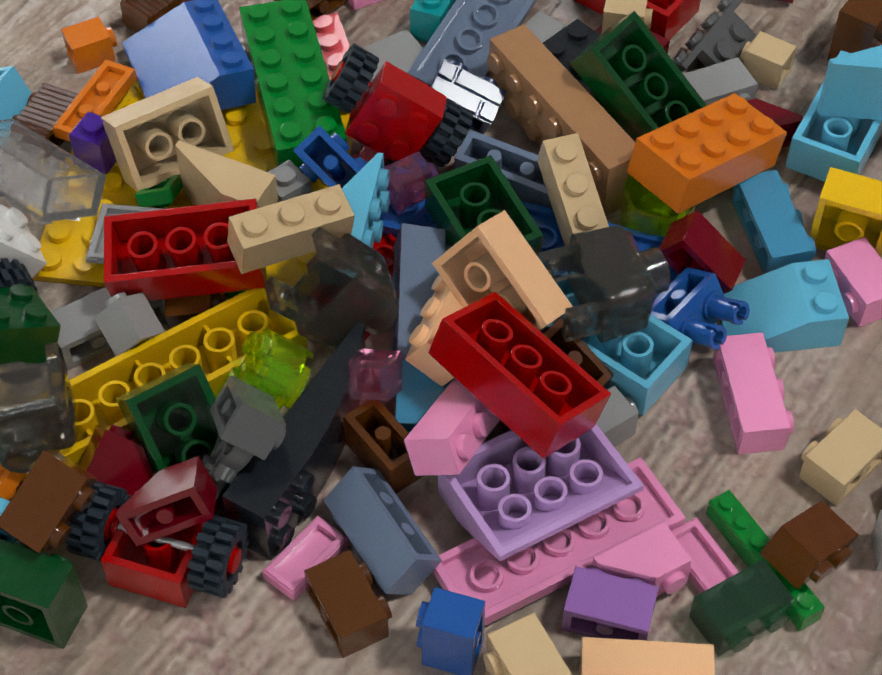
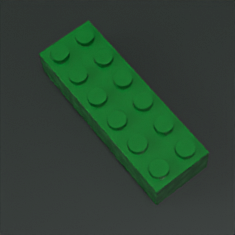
M280 0L239 7L242 37L248 59L254 68L255 87L276 167L290 160L299 168L303 162L293 150L319 125L330 136L336 132L347 143V136L339 109L322 99L330 79L307 1Z

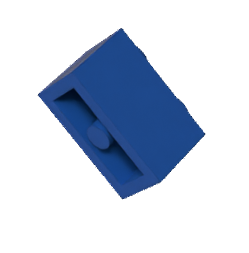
M434 588L430 602L423 601L421 603L416 620V627L420 628L416 646L422 648V665L456 675H473L484 642V600Z

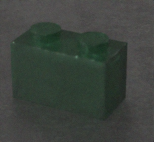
M763 559L696 595L693 599L689 618L709 644H714V652L719 657L730 650L736 653L745 649L753 642L755 636L766 630L769 633H773L782 628L789 620L788 615L794 597Z

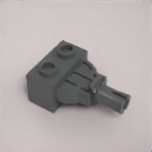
M232 375L229 376L210 408L219 435L210 456L205 454L202 459L204 467L217 486L216 500L227 483L231 484L236 479L239 471L248 464L253 455L265 460L272 449L276 450L281 445L286 434V423L273 396Z

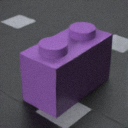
M575 566L563 611L561 630L587 637L647 641L659 587L650 585L640 578L626 579L607 574L599 568Z

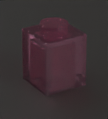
M363 349L350 358V399L389 401L402 390V351Z

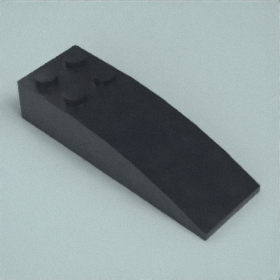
M357 321L284 415L286 434L281 445L276 450L272 449L265 460L253 455L248 464L222 495L226 518L248 525L249 535L247 538L249 539V545L246 548L270 561L279 549L284 550L290 544L295 528L301 519H307L314 511L317 497L333 472L346 444L343 416L359 407L367 373L364 324Z

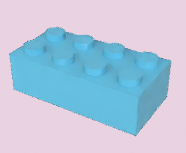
M841 50L840 53H839V55H838L837 57L844 56V55L851 54V53H848V52H845V51H842V50ZM822 83L792 137L785 167L824 182L830 167L860 175L882 133V120L820 116L817 112V107L823 87Z
M567 263L553 277L573 306L561 318L613 373V376L603 387L609 389L615 386L624 397L628 396L633 400L639 414L644 416L687 368L693 340Z

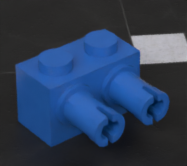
M687 267L645 311L692 339L691 348L695 344L718 350L721 348L720 344L723 345L725 343L727 332L724 326L716 325L715 323L718 320H723L735 325H742L743 320H747L750 308L745 301L724 297L716 274Z

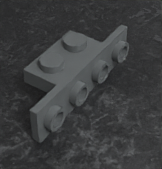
M721 0L716 6L719 12H713L700 25L704 30L702 32L697 31L685 43V46L688 48L686 52L681 50L672 59L681 72L686 70L696 57L707 67L741 55L745 44L748 41L751 42L756 36L753 30L734 12L743 0Z

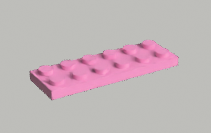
M640 457L627 464L644 485L643 491L502 561H499L477 539L473 538L438 555L442 562L434 569L433 574L444 590L484 600V626L570 584L575 566L590 568L592 567L594 556L662 522H665L669 529L673 530L683 525L686 517Z

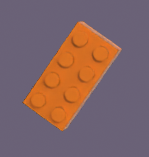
M733 93L638 137L627 173L679 214L774 166L787 132L774 123L771 118L750 105L747 100Z

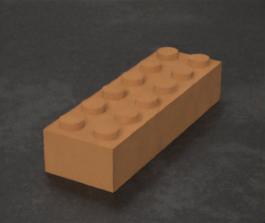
M525 24L491 38L489 55L487 56L489 65L488 77L494 79L500 88L506 90L501 104L506 108L510 118L516 119L524 128L528 138L535 141L540 147L543 140L575 133L579 134L605 216L637 202L640 183L627 173L635 141Z

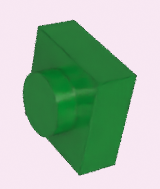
M174 175L148 189L144 188L137 191L135 198L138 206L165 208L171 205L183 189L180 175Z

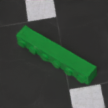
M730 489L708 502L706 515L800 632L819 621L825 606L807 584L796 589L760 554L770 539Z

